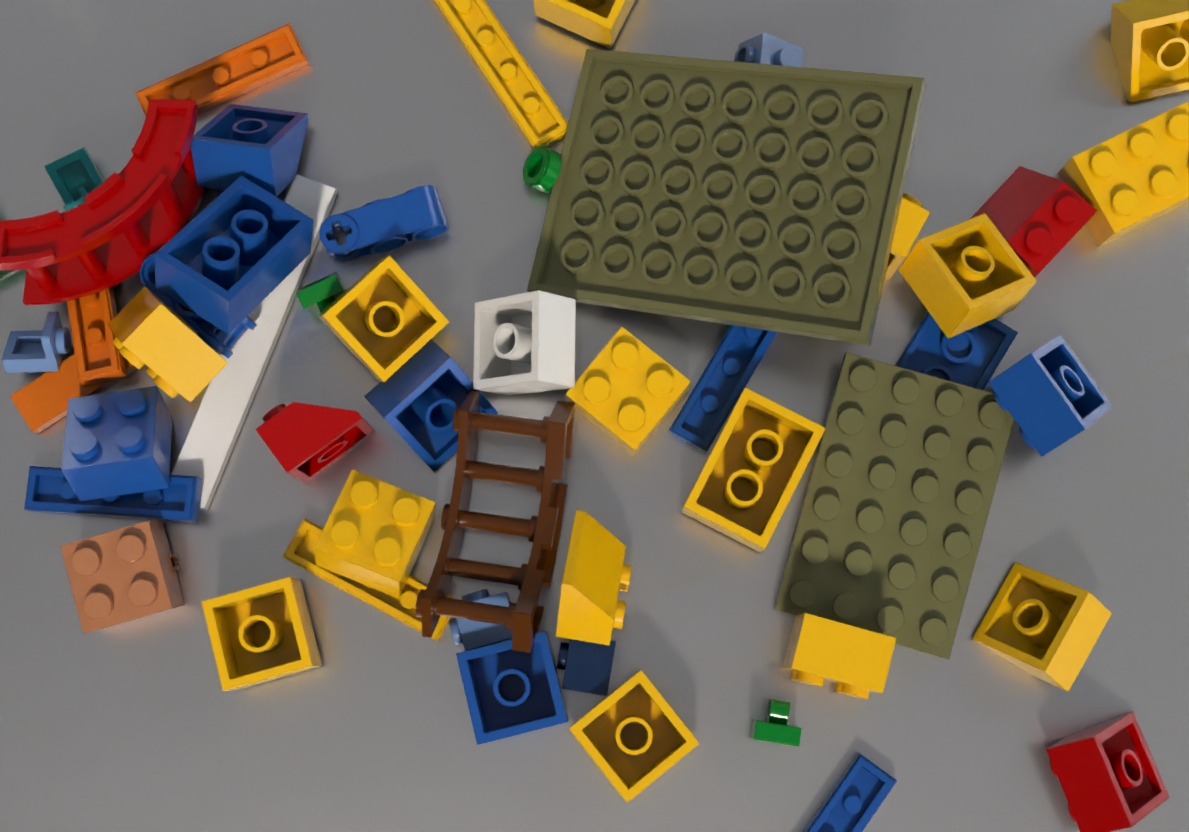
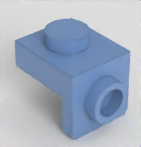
M761 33L739 44L734 61L802 67L804 47L766 33Z
M48 312L43 330L10 332L1 359L5 373L59 372L63 356L69 353L71 348L70 331L68 327L62 326L59 312Z

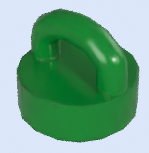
M545 146L535 148L524 163L523 180L525 184L541 192L551 194L553 184L556 182L562 166L560 154Z

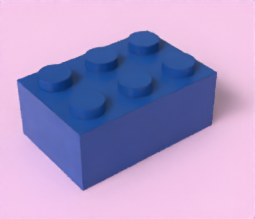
M241 175L154 254L156 289L225 333L230 334L311 253L313 219Z

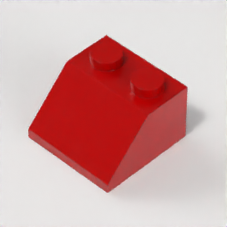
M1019 166L970 219L985 213L1035 278L1097 210L1064 181Z
M292 402L288 406L280 404L274 407L262 418L264 423L256 428V431L284 470L303 483L309 481L375 432L372 426L357 411Z
M1133 711L1068 735L1046 749L1050 758L1051 770L1054 776L1059 779L1068 801L1069 814L1077 823L1080 832H1111L1130 828L1169 798Z

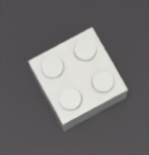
M537 290L475 302L473 389L514 396L574 388L576 299Z

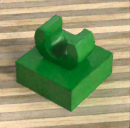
M336 271L297 289L296 295L303 309L317 303L322 313L336 300L334 295L344 290V285Z
M769 699L766 721L752 719L749 737L754 740L799 747L802 728L787 725L790 702Z

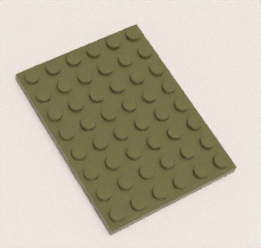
M587 49L560 154L562 166L560 174L552 187L527 291L540 290L576 299V302L871 346L926 88L924 78Z

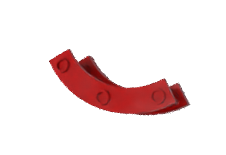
M149 99L142 131L131 150L133 156L119 174L114 172L100 186L84 196L85 202L62 213L55 210L30 218L0 220V271L26 269L23 303L25 305L71 301L119 284L138 273L144 259L158 252L190 222L207 189L206 187L197 186L191 151V141L195 132L198 106L195 100Z

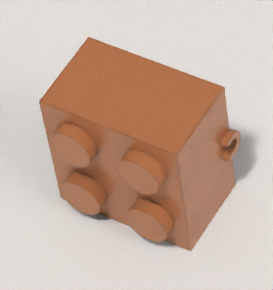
M162 520L141 522L60 546L83 634L185 605L176 571L180 570L179 559L175 553L171 554Z

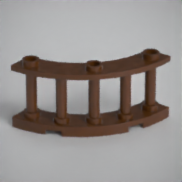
M470 390L463 404L456 406L453 416V430L458 432V447L450 504L446 503L442 511L441 528L445 531L431 578L426 590H420L416 601V616L422 617V637H432L440 616L506 625V630L513 631L512 650L531 653L544 612V606H538L537 604L542 587H550L560 541L568 484L560 483V480H563L565 458L570 459L572 453L575 403L557 401L550 417L544 416L543 420L479 412V390ZM478 430L540 438L541 443H546L545 466L540 465L539 469L475 461ZM473 479L536 487V491L541 492L538 516L533 515L530 520L468 511ZM465 528L528 537V541L533 542L528 564L523 563L520 568L458 559ZM453 576L517 585L520 590L517 603H510L509 607L447 598Z

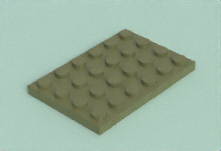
M846 352L841 364L824 425L826 429L819 443L774 609L794 615L807 613L895 637V644L949 659L1014 421L1012 415L997 404L993 393Z

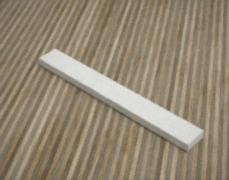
M297 174L285 202L313 219L311 253L248 315L257 326L254 330L248 329L231 349L233 352L232 356L228 359L221 354L228 364L210 381L171 474L203 478L200 507L206 510L209 509L292 307L297 289L301 285L320 238L319 230L321 224L328 218L338 194L336 188Z

